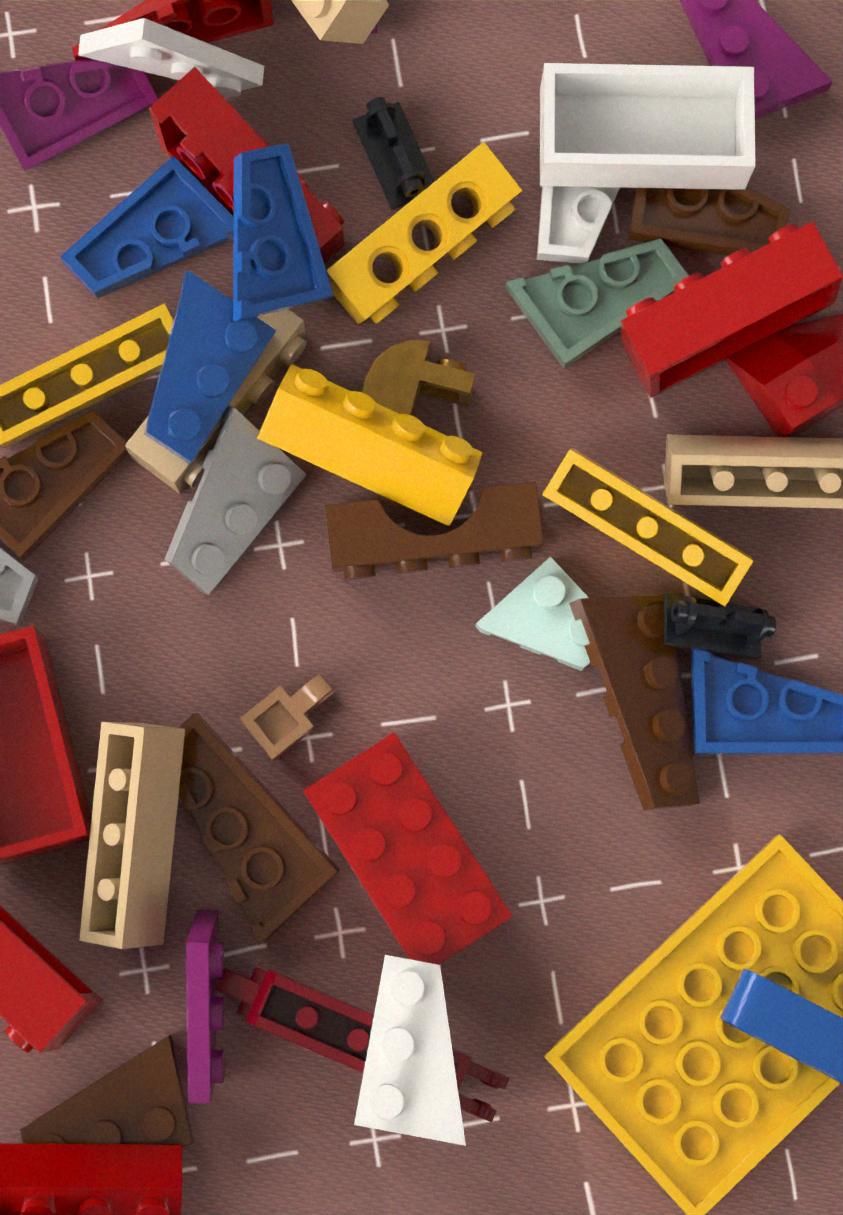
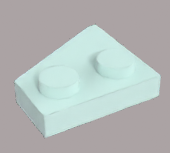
M551 556L476 623V628L481 633L489 636L492 634L516 643L525 650L539 655L550 656L557 659L559 663L583 671L590 664L585 645L590 644L581 619L575 621L569 604L577 599L589 597Z

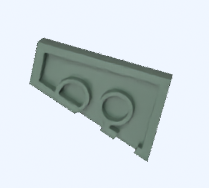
M658 239L604 254L601 259L572 267L569 264L551 269L550 273L524 279V277L510 280L506 282L505 289L557 361L565 369L621 331V320L628 317L626 311L631 306L649 297H654L657 302L674 293L673 287L689 275L664 241Z

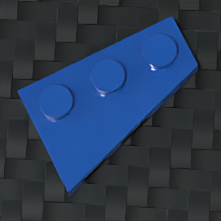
M289 144L246 151L237 155L234 158L233 322L323 301L334 296Z
M173 156L65 251L60 258L63 264L98 299L233 239L234 217Z
M187 270L184 274L180 290L181 295L175 318L172 322L169 342L162 370L159 373L144 435L189 464L194 460L276 330L258 317L233 322V300Z
M690 650L693 755L843 754V695L794 679L790 681L762 672L756 667L741 662H731L713 656L710 652L704 650Z

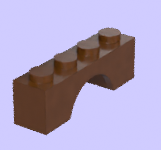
M536 481L483 487L477 507L466 522L450 532L432 536L415 534L398 526L386 514L378 499L325 505L333 572L344 571L345 580L375 577V567L396 565L397 574L427 571V561L448 559L449 568L474 566L480 564L479 555L500 553L501 562L527 560L532 558L531 549H540L543 546Z

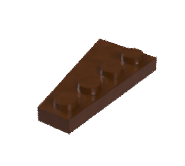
M664 595L581 598L570 602L575 621L581 619L590 643L585 645V649L591 666L598 665L608 695L604 696L603 699L609 716H615L624 738L620 746L643 810L686 807L700 804L677 646L664 644Z
M193 713L178 727L185 729L179 796L186 809L191 811L203 834L201 837L211 856L214 855L228 881L227 886L236 903L241 905L252 926L250 929L260 945L341 870L199 713Z

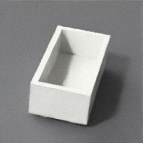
M544 63L540 86V186L745 190L755 168L754 67Z

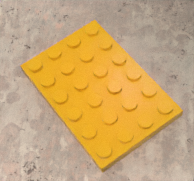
M780 834L776 835L543 1055L686 1215H705L841 1084L720 1019L743 969L752 971L843 1018V901Z

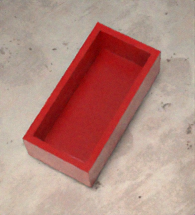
M813 221L798 228L796 223L789 224L773 233L768 238L769 244L752 253L749 248L738 250L720 263L721 269L705 277L701 273L692 274L678 282L673 287L674 293L657 302L654 297L646 298L634 304L626 311L628 317L621 320L622 346L650 398L835 303L843 275Z
M34 625L0 635V866L90 840L92 818L45 635Z
M395 732L303 790L305 796L410 960L439 965L513 917Z
M0 905V1016L9 1024L4 1032L18 1047L27 1053H30L33 1048L39 1053L59 1049L103 999Z

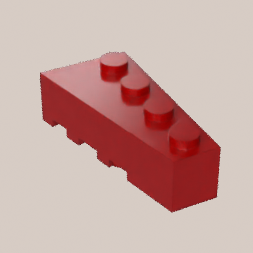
M193 67L159 98L149 110L161 149L170 157L175 156L234 217V158L242 152L270 146L248 125L196 67ZM297 172L325 264L345 245L342 227L344 220L330 203L325 200L321 203L308 190L305 180Z
M0 1143V1215H181L183 1190L182 1145Z

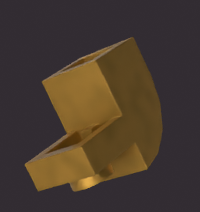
M408 340L390 346L375 359L366 376L362 393L367 394L377 404L392 411L414 416L419 394L469 407L474 390L475 373L468 372L464 364L454 360L438 359L437 364L429 362L430 341Z

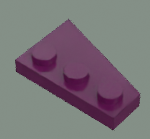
M197 910L186 941L188 1103H210L215 1083H224L225 1052L224 1050H216V1031H223L224 997H217V990L215 989L217 978L223 977L224 947L223 944H218L219 910Z

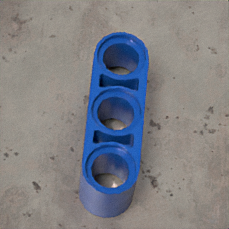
M743 969L720 1019L843 1084V1018L752 971Z

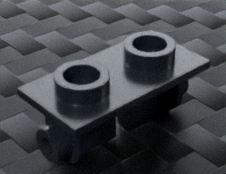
M377 97L367 103V114L353 119L352 122L390 209L393 210L408 204L434 183V180L400 103H387L384 97Z
M671 593L664 594L665 645L760 659L761 640L765 636L771 637L776 629L775 617L769 616L765 609L731 603L723 606L713 600Z

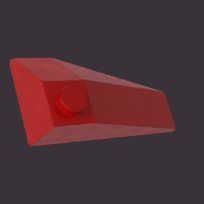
M145 0L101 29L145 18L190 37L210 43L272 26L274 21L271 0ZM80 42L72 47L75 60L87 58L78 55Z
M843 314L790 326L726 359V362L777 437H795L843 407Z

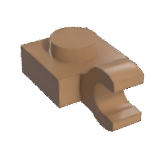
M320 674L312 678L291 697L280 685L239 718V720L269 757L276 761L316 728L306 715L322 705L335 692Z

